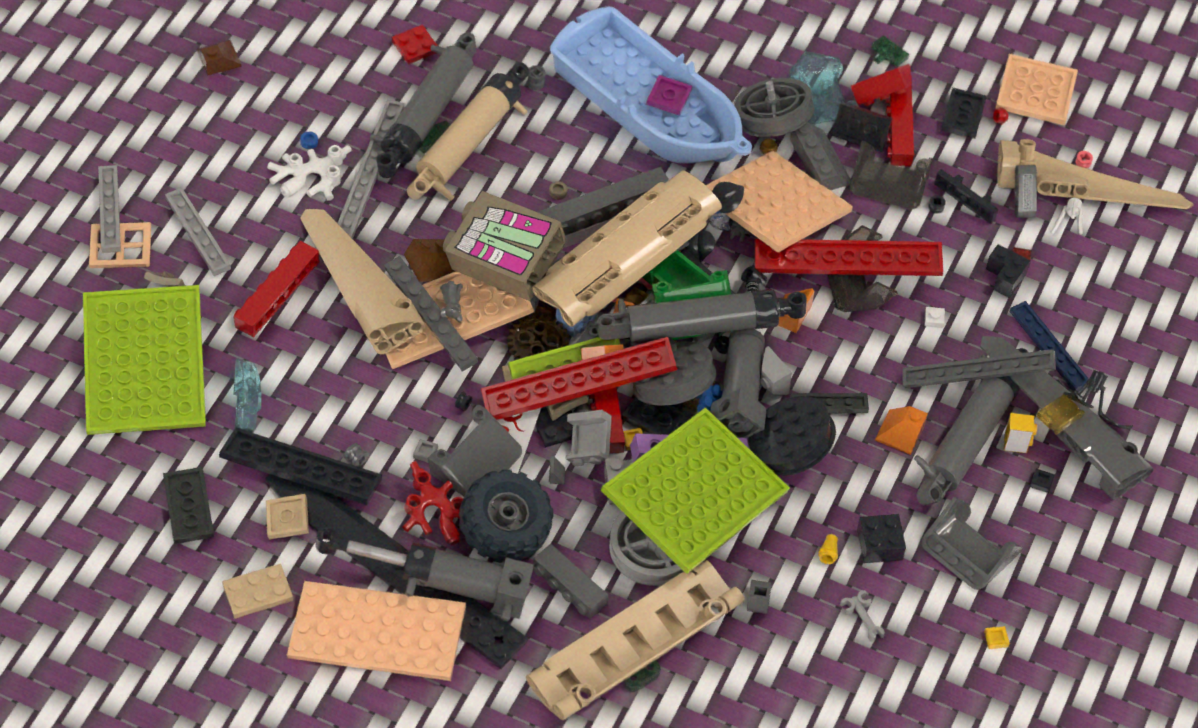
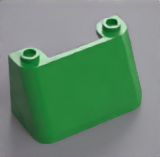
M727 270L715 271L710 275V282L672 289V285L665 281L652 284L655 303L730 295L732 293ZM700 335L685 336V337H676V338H672V339H673V340H679V339L690 338V337H695V336H700Z

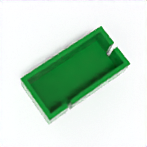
M675 250L642 277L650 285L665 281L672 285V289L710 282V276L678 250Z

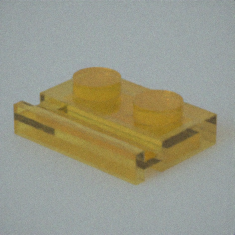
M1063 394L1038 411L1036 417L1049 429L1052 428L1057 435L1083 417L1084 411H1080L1078 405Z

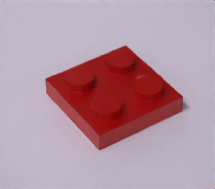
M423 24L392 36V43L408 65L436 54L434 51H431V46L438 45Z

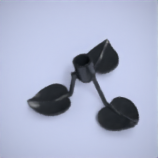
M721 182L715 185L712 192L721 202L722 208L719 210L721 213H730L739 206L743 199L744 186L731 182ZM707 230L699 231L688 240L689 245L685 248L702 262L713 251L715 238Z
M1093 370L1090 378L1079 391L1067 389L1071 393H1063L1069 399L1079 402L1083 406L1094 408L1093 405L1086 403L1085 400L1091 390L1096 393L1101 390L1098 416L1117 428L1131 429L1133 425H1120L1109 419L1102 412L1104 391L1106 389L1104 384L1108 376L1096 370ZM1059 379L1056 380V381H1057L1058 383H1060L1063 387H1065V386L1060 382ZM1086 388H1088V390L1086 391L1085 395H1084V396H1081V394L1083 393V391H1084Z

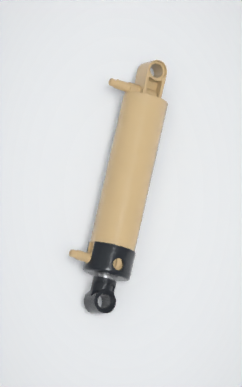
M517 62L506 74H494L416 165L419 175L407 188L410 198L414 200L420 199L433 187L450 201L454 199L451 192L444 187L447 181L512 107H515L523 115L528 112L518 102L521 97L519 85L530 73L529 67L525 63Z

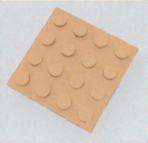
M1009 54L995 109L1002 107L1007 112L1065 125L1078 70Z

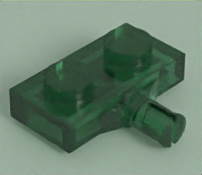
M884 35L874 41L871 46L879 54V56L874 58V62L877 64L886 60L898 67L908 60L910 55Z

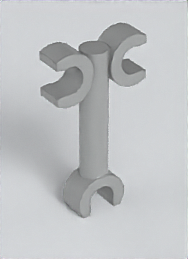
M865 590L860 591L858 596H854L851 599H842L840 602L841 607L844 605L850 606V608L846 609L845 614H852L855 608L869 630L868 638L871 642L875 641L874 633L879 634L881 638L884 637L883 628L875 626L864 607L870 606L872 601L871 598L868 600L862 599L866 596Z

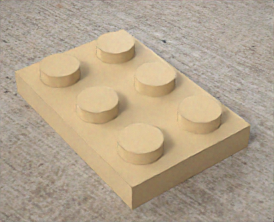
M281 564L222 581L234 619L293 601V595Z

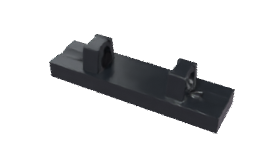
M942 169L937 172L934 183L937 187L988 223L992 224L996 220L998 208L991 204V196L986 194L981 197L962 183L964 178L959 174L952 177Z

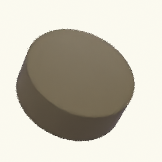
M563 182L552 183L549 187L550 196L556 200L564 199L567 196V185Z

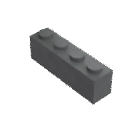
M552 544L548 545L533 558L534 572L539 577L542 576L552 589H557L567 602L575 605L580 614L586 615L591 619L607 605L608 594Z

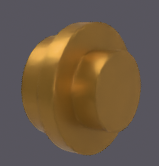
M764 139L759 147L760 152L764 155L771 151L777 152L778 148L773 139Z

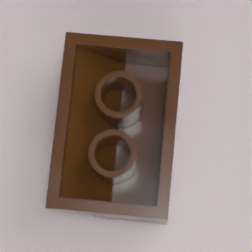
M413 239L408 246L404 256L419 282H431L456 272L452 270L446 252L443 251L445 239Z

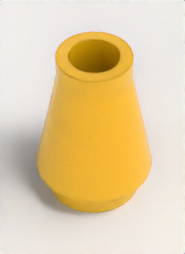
M827 535L818 552L819 559L824 564H833L838 558V538L835 535Z

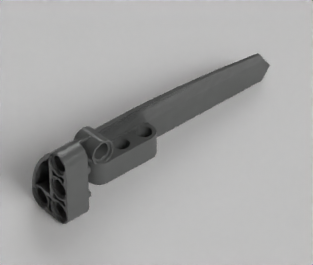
M982 336L980 348L989 357L1021 353L1001 337ZM1037 372L1010 376L1049 416V425L1052 431L1083 462L1090 461L1102 473L1099 483L1100 488L1112 500L1119 498L1151 475L1154 468L1138 453V448L1134 443L1123 439L1091 409L1066 397L1063 393L1071 392L1049 374Z

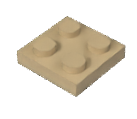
M305 494L266 500L267 536L269 539L309 533L307 497Z

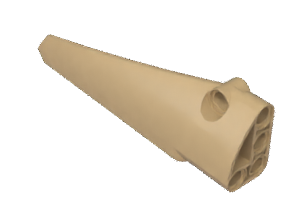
M1022 139L1019 145H1017L1016 141L1000 140L998 188L1015 189L1016 165H1036L1037 191L1042 195L1188 209L1194 205V203L1188 201L1181 194L1105 175L1036 152V142L1033 140Z
M306 209L300 218L375 351L378 354H385L420 334L425 329V324L412 301L399 290L325 210Z

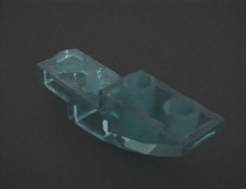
M237 358L233 395H237L235 427L253 432L256 430L257 412L261 410L260 378L255 363Z

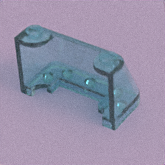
M805 51L789 72V78L800 80L811 89V100L814 103L815 111L807 123L819 124L836 121L840 103L845 102L837 79L843 72V67L838 57ZM849 100L847 102L848 104L858 106L857 102L854 100Z

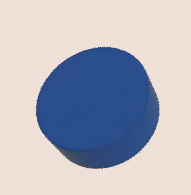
M311 131L304 132L300 136L301 146L305 149L317 147V134Z

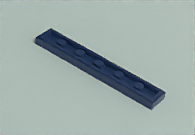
M1024 301L1011 307L1009 312L1041 351L1052 349L1055 351L1057 372L1072 390L1079 391L1089 378L1031 306Z

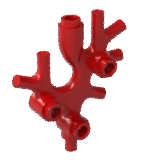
M417 461L412 462L410 467L413 471V487L417 491H421V495L411 494L407 497L404 510L411 517L402 528L409 532L415 525H420L425 535H430L433 531L425 518L424 510L428 506L433 505L441 511L439 526L446 543H449L450 546L459 543L461 535L453 519H460L459 512L463 498L455 497L451 501L448 500L446 495L453 487V484L447 481L441 488L434 487L430 482L431 475L423 468H420Z

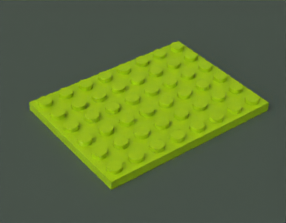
M199 285L84 292L83 321L87 435L206 426Z
M704 408L604 484L601 491L688 574L785 495L790 487L708 409Z

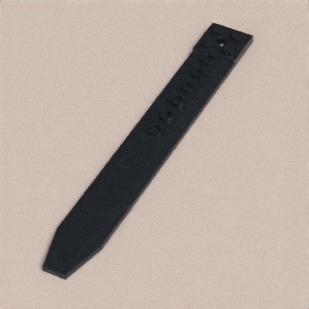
M269 474L266 477V482L279 498L301 494L306 495L308 525L316 531L325 526L331 527L337 534L341 535L340 538L407 555L409 550L335 495ZM346 552L400 594L406 595L408 582L403 581V566ZM416 585L413 596L465 603L466 608L460 639L500 669L528 642V637L506 621H503L498 615L490 612L473 598L428 586ZM495 639H502L503 644H494Z

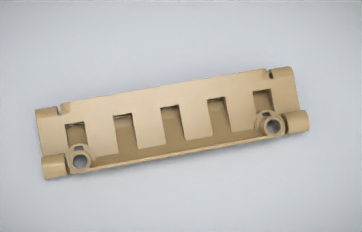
M706 560L688 574L682 572L547 659L543 666L526 675V680L544 705L560 719L565 720L700 630L719 620L723 615L745 601L744 596L737 587L729 589L713 565ZM711 607L717 608L719 613H714ZM580 692H585L589 699H583L580 696Z

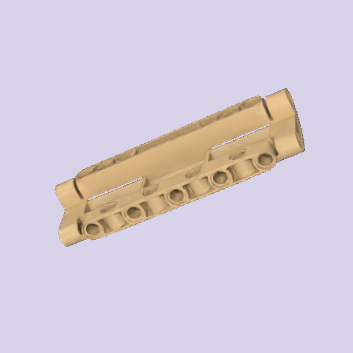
M682 170L666 183L660 182L551 266L547 270L546 276L532 286V291L538 299L558 308L565 323L573 327L585 316H592L599 312L701 231L707 224L706 220L722 208L721 202L699 179ZM684 209H686V210H685L683 213H681L678 217H676L674 220H672V219H673L675 216H677L680 212H682ZM670 220H672V221H671L669 224H667L664 228H662L660 231H658V230H659L661 227H663L666 223H668ZM604 272H606V273H605L603 276H601L598 280H596L594 283H592V282H593L595 279H597L600 275H602ZM590 283H592V284H591L589 287H587L584 291H582L580 294H578V293H579L581 290H583L586 286H588Z

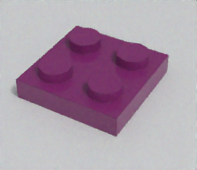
M659 75L649 94L646 105L680 116L692 91V86Z

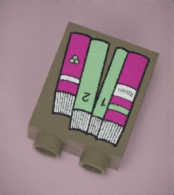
M482 191L475 202L470 201L464 207L462 224L457 232L451 231L448 233L443 243V251L446 252L452 270L531 301L534 296L532 286L546 276L547 270L553 265L565 245L566 238L560 221Z

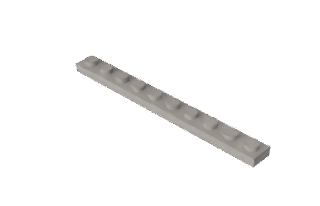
M387 99L373 133L374 135L385 136L405 108L404 103ZM371 140L337 223L352 239L379 174L376 161L377 156L385 153L381 149V143Z

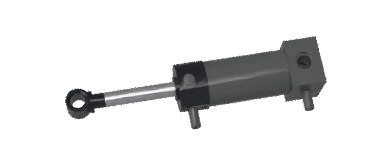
M322 527L317 532L315 547L319 553L330 554L341 550L403 566V581L408 582L405 594L408 597L413 596L416 585L428 586L494 603L492 612L502 614L501 619L503 621H509L510 617L520 619L533 564L506 558L505 564L502 566L439 550L436 547L412 542L411 549L406 555L340 538L341 535L337 534L331 527Z

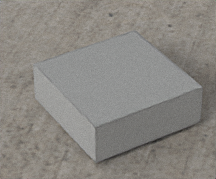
M420 439L413 453V458L428 462L427 458L434 451L438 450V444Z

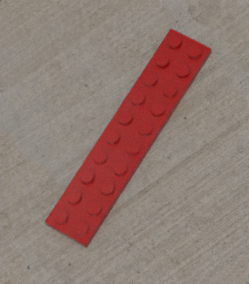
M755 239V269L761 273L943 276L944 272L942 242L801 239L777 252L762 240Z
M665 337L481 388L485 409L496 420L676 371L677 366L669 338Z

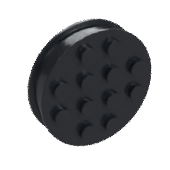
M806 396L787 398L766 409L764 430L753 433L749 437V448L776 475L788 476L798 474L815 466L828 454L835 441L836 426L828 410L819 400Z

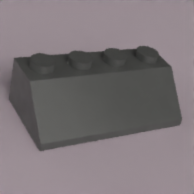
M806 123L799 129L792 131L790 141L810 177L829 190L852 185L849 175L823 129L811 123Z

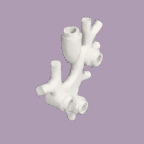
M333 145L328 149V156L325 158H318L315 151L310 149L307 151L309 156V162L303 163L302 157L297 153L291 155L285 153L282 159L287 162L286 166L269 162L268 169L277 172L269 181L274 185L287 175H294L293 178L282 184L280 188L283 196L290 197L304 186L308 174L318 173L321 176V181L307 190L306 193L309 197H312L321 191L324 192L326 199L330 201L334 198L330 187L338 186L341 182L340 169L337 166H340L343 163V159L346 158V154L352 151L351 147L347 145L341 149L339 146Z

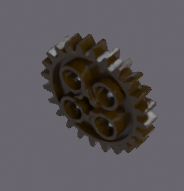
M534 313L531 319L526 315L525 321L518 319V324H513V329L509 330L507 348L510 349V355H514V360L533 356V353H543L569 346V336L567 335V329H563L562 323L557 325V319L551 321L550 315L545 319L542 313L537 318Z

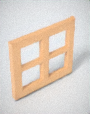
M150 222L120 223L121 252H116V260H98V248H101V243H98L101 228L100 224H91L89 268L150 266ZM125 231H143V242H125ZM143 247L142 259H124V248Z

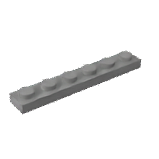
M117 165L99 166L102 253L121 252Z
M183 188L165 194L167 202L213 276L230 270L231 265Z

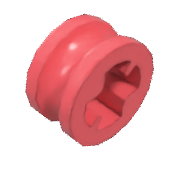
M1081 151L1077 154L1075 163L1077 166L1087 169L1091 166L1093 156L1088 151Z

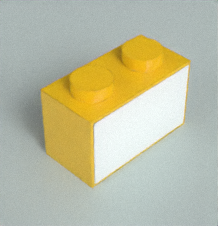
M1010 414L1004 433V451L1027 453L1029 446L1033 445L1034 435L1037 432L1034 416Z

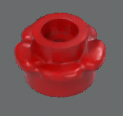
M1001 107L994 110L993 120L995 123L1003 125L1008 120L1009 115Z

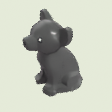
M448 281V283L440 287L444 302L447 305L440 311V317L448 316L456 319L458 322L462 321L459 301L463 284H454V281Z

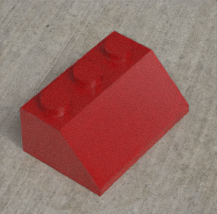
M910 64L850 85L857 105L864 103V106L875 103L874 99L880 98L881 101L889 98L890 93L895 92L898 95L906 92L905 88L911 86Z

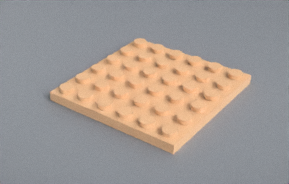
M774 151L706 185L711 191L715 185L721 182H731L744 186V195L739 206L734 211L724 214L777 252L847 215L852 211L853 207Z

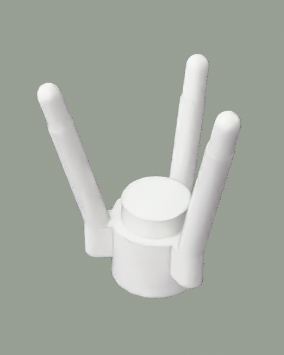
M1069 199L1067 206L1063 207L1062 213L1051 230V234L1055 233L1066 213L1072 219L1078 216L1079 234L1083 233V210H1081L1082 201L1080 199Z

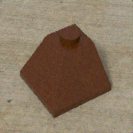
M231 40L197 48L207 76L242 67Z

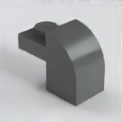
M751 580L747 611L762 614L768 613L771 582Z

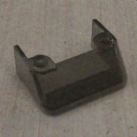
M861 225L842 240L879 241L883 236ZM827 274L835 308L844 313L875 310L898 294L896 290L879 282H875L867 288L864 275Z

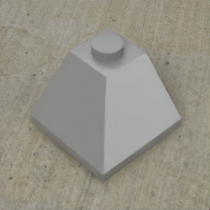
M767 346L764 353L760 382L772 394L788 395L792 372L773 350Z

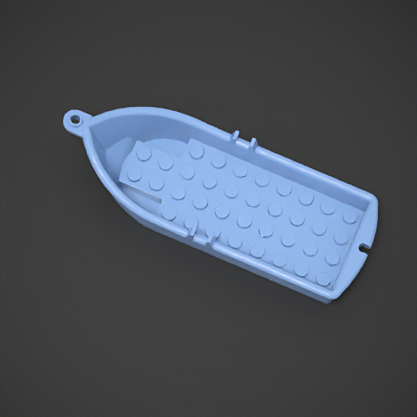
M603 7L578 16L576 18L578 23L573 20L568 23L551 44L550 52L554 55L555 71L660 157L676 163H698L710 160L727 162L732 160L737 154L745 156L751 152L752 145L742 136L741 119L730 99L695 72L694 62L691 61L686 65L684 63V54L678 57L674 56L617 9ZM659 75L692 86V91L680 116L646 105L649 94Z

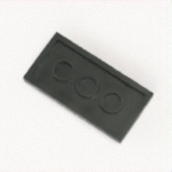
M203 467L163 473L174 544L214 538Z

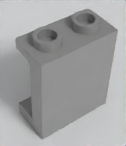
M603 410L568 414L567 422L573 425L571 454L566 455V460L574 466H583L584 463L601 464V461L609 458L611 415Z

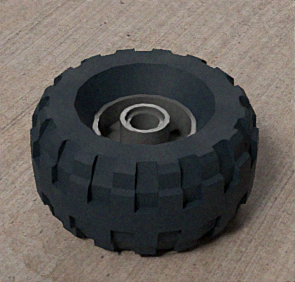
M501 469L500 472L491 471L485 473L483 477L477 478L471 484L461 503L459 525L461 533L463 532V535L466 536L465 541L471 548L478 550L477 554L484 558L486 556L493 559V562L502 563L506 558L517 561L530 558L543 546L553 525L554 513L550 505L551 499L548 493L541 489L542 485L535 479L532 481L523 472L513 473L510 469Z

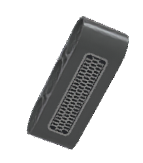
M1016 165L1015 216L1016 218L1036 217V165Z

